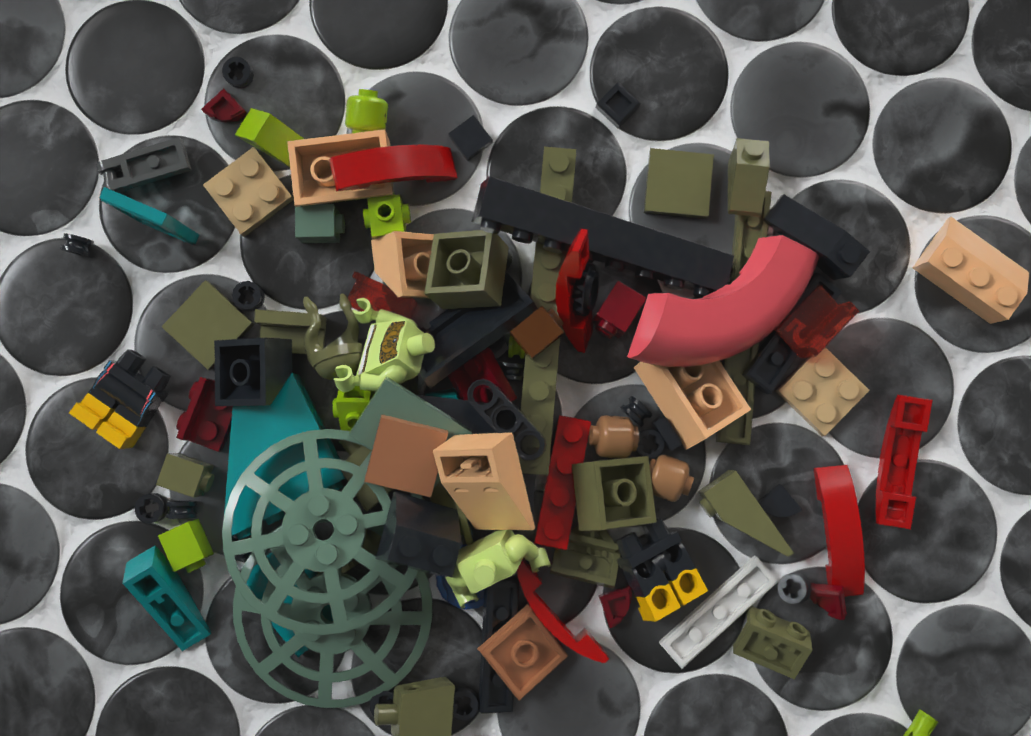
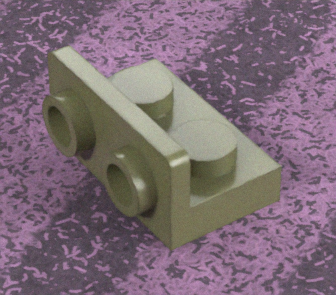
M753 606L747 610V622L733 645V654L794 680L813 650L810 631L797 622L786 621L775 616L769 610L758 609Z

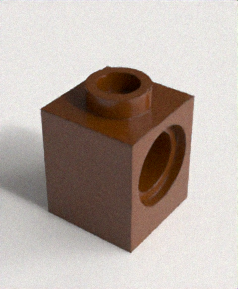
M541 306L510 331V335L528 357L533 360L563 335L564 331L560 327L564 323L553 309L546 311Z

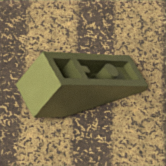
M726 471L698 491L703 498L699 501V504L710 518L715 516L722 522L789 557L794 553L737 471Z

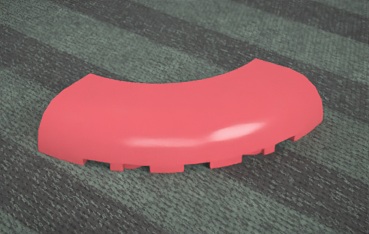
M783 235L758 238L749 260L739 272L740 276L730 285H725L699 299L684 298L671 293L648 294L627 357L658 366L692 367L727 359L749 349L775 330L793 310L813 275L819 259L818 254Z

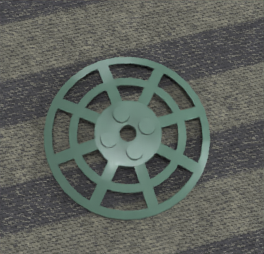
M335 429L311 430L289 436L270 446L257 456L241 474L230 494L225 509L222 528L223 552L228 571L237 589L249 605L266 619L283 628L300 633L328 635L344 633L365 626L381 617L402 598L419 571L408 568L405 575L388 565V562L376 559V556L362 548L366 536V528L385 525L391 500L383 486L364 482L372 451L359 467L354 463L341 459H319L317 439L329 438L350 441L372 450L349 436L350 431ZM303 442L304 462L288 468L270 484L254 474L263 463L276 453ZM321 469H338L351 473L353 476L340 492L334 489L323 488ZM307 472L309 491L299 496L295 501L278 491L291 478ZM364 483L376 494L383 511L363 515L361 508L353 499ZM247 485L261 495L253 515L251 538L232 542L234 511L240 494ZM410 493L412 497L423 499L422 495ZM269 502L285 512L282 529L280 532L262 535L263 517ZM321 520L330 521L334 527L332 536L327 540H320L315 534V526ZM284 545L288 555L294 561L283 577H280L271 566L264 549ZM254 552L262 572L276 587L266 604L261 602L246 585L237 567L235 555ZM355 559L370 569L368 574L357 583L341 589L338 574L339 568L344 567ZM305 569L324 572L327 593L309 592L299 589L294 585ZM379 576L396 586L391 595L376 608L360 617L348 620L344 604L345 599L364 591ZM289 595L294 599L308 603H330L334 623L324 625L302 623L286 618L277 612Z
M321 520V521L318 522V523L330 522V521H328V520ZM282 525L273 530L271 533L280 532L282 529ZM385 525L370 527L366 529L373 531L382 537ZM284 545L270 548L281 564L275 570L280 577L284 576L294 561L288 555ZM254 552L251 553L241 570L245 583H247L251 571L257 563ZM389 562L387 563L394 569L398 566L396 564H392ZM342 568L338 569L341 589H345L358 582L356 578L342 573ZM303 571L296 582L299 589L309 592L327 593L324 572L309 578ZM418 571L415 577L421 594L422 611H402L400 599L391 608V611H387L381 617L363 627L344 633L317 635L294 631L295 635L281 646L274 633L272 621L261 615L263 633L273 653L260 663L253 655L246 640L242 623V611L260 613L249 605L236 587L233 599V623L237 641L245 659L255 673L272 689L283 696L305 705L321 708H344L363 704L370 701L373 696L395 687L412 670L420 658L429 637L433 616L432 592L426 572ZM379 576L364 591L345 599L344 604L348 620L360 617L372 610V602L368 592L380 581L385 585L389 596L396 586ZM270 581L267 583L262 600L259 599L264 604H266L276 588ZM293 598L292 604L283 603L277 612L286 618L302 623L320 625L334 623L327 620L322 612L323 608L330 605V603H308ZM390 625L385 641L380 649L374 653L362 640L369 626ZM400 625H421L412 653L404 665L395 673L382 660L392 649L399 634ZM305 645L310 650L320 653L319 671L301 665L290 656ZM352 649L364 662L350 670L333 672L334 654H340ZM283 663L296 674L310 680L319 681L318 698L309 697L287 688L276 681L269 672ZM370 670L385 682L376 689L360 696L332 699V682L351 680L366 674Z

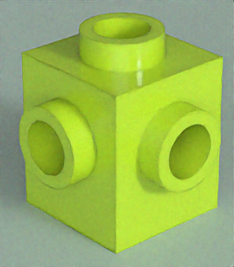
M393 192V195L367 198L368 209H363L365 227L371 228L373 239L394 231L406 232V224L411 223L409 204H403L400 194L394 195Z
M355 386L349 392L338 390L337 398L333 400L334 418H339L341 430L351 431L374 396L375 391L360 390V386Z

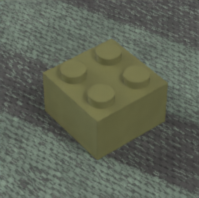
M483 230L434 234L424 294L442 309L501 306L509 246L498 234L488 233Z
M649 456L572 464L579 531L606 530L657 522Z

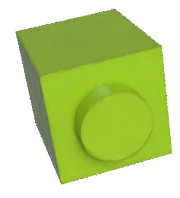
M199 519L188 521L158 535L174 572L185 568L187 573H190L205 566L206 562L204 559L214 554Z

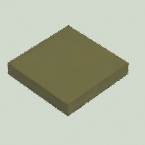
M650 148L644 213L707 219L709 216L714 154Z
M205 280L161 327L207 370L211 371L215 367L214 340L241 339L255 323L216 287Z

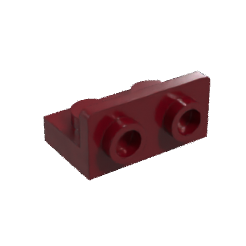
M489 347L448 375L461 400H468V388L473 382L480 379L493 382L511 401L517 399ZM489 386L479 388L476 394L478 402L489 403L493 397V391Z
M200 377L199 381H196L190 389L189 399L191 401L187 411L183 412L178 419L176 429L179 431L176 438L183 441L188 440L214 451L222 452L231 430L233 406H215V380Z

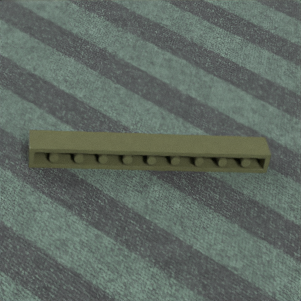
M544 146L540 193L572 203L577 149ZM536 242L531 299L537 308L543 306L546 311L553 309L558 315L556 282L567 251H563V253L550 252L543 248L544 244ZM560 338L533 360L527 354L525 355L521 412L543 434L547 446L544 454L538 459L524 460L518 456L522 473L548 475ZM528 435L522 440L521 445L525 453L529 455L537 453L540 447L537 437Z

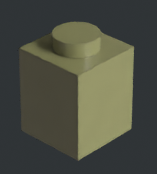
M167 453L156 485L193 498L204 496V493L210 490L214 481V474H212L214 465L180 453Z

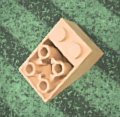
M513 432L454 435L433 450L442 485L475 529H535Z

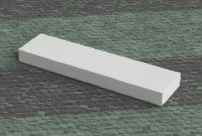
M754 555L659 641L660 645L683 669L779 581L760 559Z

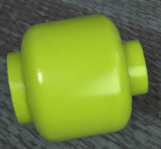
M359 89L358 95H352L347 99L346 127L351 129L352 133L386 129L388 103L384 99L378 98V91Z

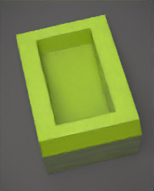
M253 108L250 109L235 133L236 137L290 167L287 141L304 139L272 114Z

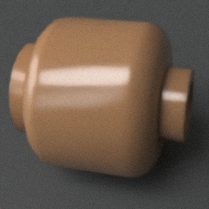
M604 415L598 419L596 426L591 425L589 444L595 446L598 456L627 458L632 451L637 450L639 430L637 426L633 425L630 418Z
M660 455L657 460L651 459L650 472L653 495L671 502L679 500L681 494L688 496L694 481V477L689 476L690 467L688 463L667 455Z

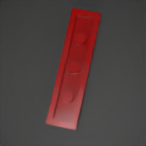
M559 415L534 542L536 545L567 551L576 505L572 464L584 462L591 421Z

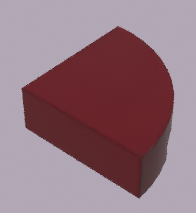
M224 88L201 109L209 118L225 123L238 121L248 114Z
M811 583L812 592L810 599L812 602L817 603L822 609L827 611V615L830 617L845 620L847 613L843 586Z
M629 585L598 595L609 628H613L621 623L630 608L632 592Z

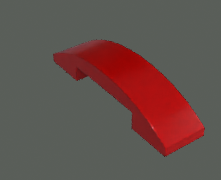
M420 144L379 147L341 154L329 159L336 192L368 189L372 184L422 179H426V182L430 183L456 180L458 178L451 148L439 145Z
M581 229L571 243L556 282V306L558 315L564 323L562 327L572 345L578 352L585 353L593 332L592 311L587 316L577 315L573 307V295L576 278H581L589 259L588 230Z
M897 395L887 423L880 454L876 486L877 524L911 529L916 497L911 494L922 432H927L933 400Z
M848 465L814 468L817 500H820L822 503L829 564L825 565L828 585L843 586L845 597L864 595L865 561L863 535L857 498Z
M522 559L517 569L518 579L524 596L538 619L564 645L584 657L605 664L610 658L588 630L584 628L575 636L535 592L542 584V579L536 572H532L530 565Z

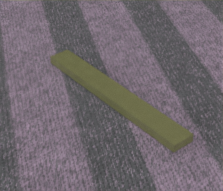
M765 191L760 217L735 215L732 249L734 259L729 285L740 276L739 272L749 260L758 238L768 237L769 225L763 221V218L770 211L771 191ZM759 342L749 349L723 360V367L751 410L716 432V442L750 445L755 385L742 376V374L758 353Z

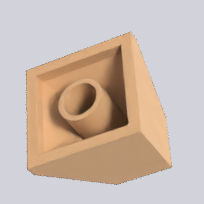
M394 231L371 240L375 273L398 297L429 298L424 293L434 234Z

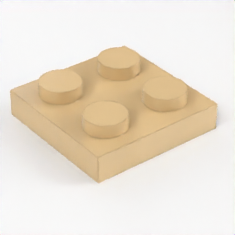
M252 147L203 184L243 237L294 200L293 196L255 147Z
M824 345L819 346L776 390L821 436H826L870 391Z

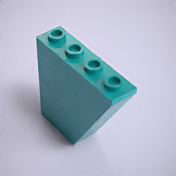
M291 373L271 405L233 406L225 509L230 494L241 474L257 456L270 446L289 436L311 430L326 429L298 374ZM317 439L319 459H341L331 439ZM303 442L276 453L263 463L254 474L270 484L288 468L304 462ZM321 469L323 488L339 490L344 487L342 481L346 478L341 470ZM307 472L291 478L278 491L295 501L299 496L309 491ZM247 485L240 494L233 517L232 537L237 536L238 540L251 535L253 515L261 495ZM269 502L263 521L266 520L267 524L271 525L283 519L285 513Z

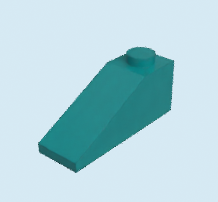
M156 545L126 563L122 584L182 651L211 635L210 628L177 571H173L170 562Z

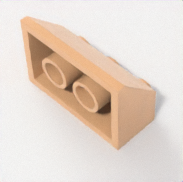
M385 129L287 141L295 207L393 195V182L372 184L368 189L336 192L329 161L331 157L341 154L390 146V140Z
M952 217L945 221L912 267L989 324L1009 320L1028 292L1029 272Z
M720 361L692 367H665L643 362L634 366L635 371L686 450L712 436L751 410Z

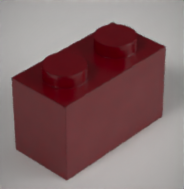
M617 281L592 320L597 325L595 330L608 339H612L613 336L619 339L627 331L647 298Z

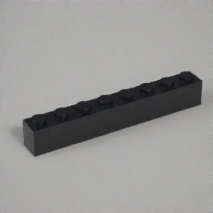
M491 176L481 183L471 221L480 224V229L493 234H499L500 231L512 234V239L526 244H530L532 241L544 244L543 248L554 253L568 252L578 232L581 229L588 230L589 259L587 263H593L596 260L605 263V268L611 271L624 272V270L634 272V277L640 280L654 281V279L665 282L664 286L669 289H689L698 298H703L728 285L734 255Z

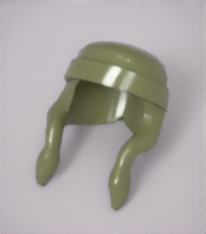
M340 294V308L348 320V326L341 336L323 349L319 346L318 342L321 326L318 308L309 297H304L303 304L311 317L312 323L304 339V349L311 366L317 371L319 376L332 381L334 378H339L335 368L340 365L349 366L353 374H355L359 368L363 345L358 343L359 324L351 309L350 300L345 294Z

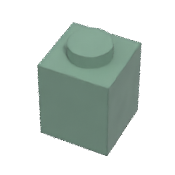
M334 204L295 207V238L302 244L340 243V233L345 232L344 214H340V211Z

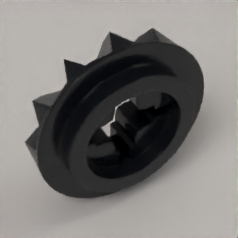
M591 263L586 264L581 278H576L574 286L573 307L579 316H587L594 309L597 301L599 273L596 271L595 265Z

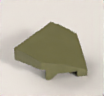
M578 525L570 531L567 551L554 550L549 574L613 589L619 566L617 559L621 556L618 551V545L613 541L607 530L579 531Z

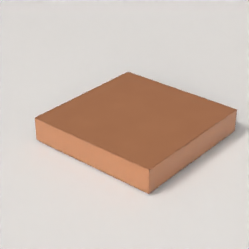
M381 414L364 482L431 497L438 473L433 450L447 440L448 430Z
M528 604L477 648L519 701L568 657L565 650L542 624Z

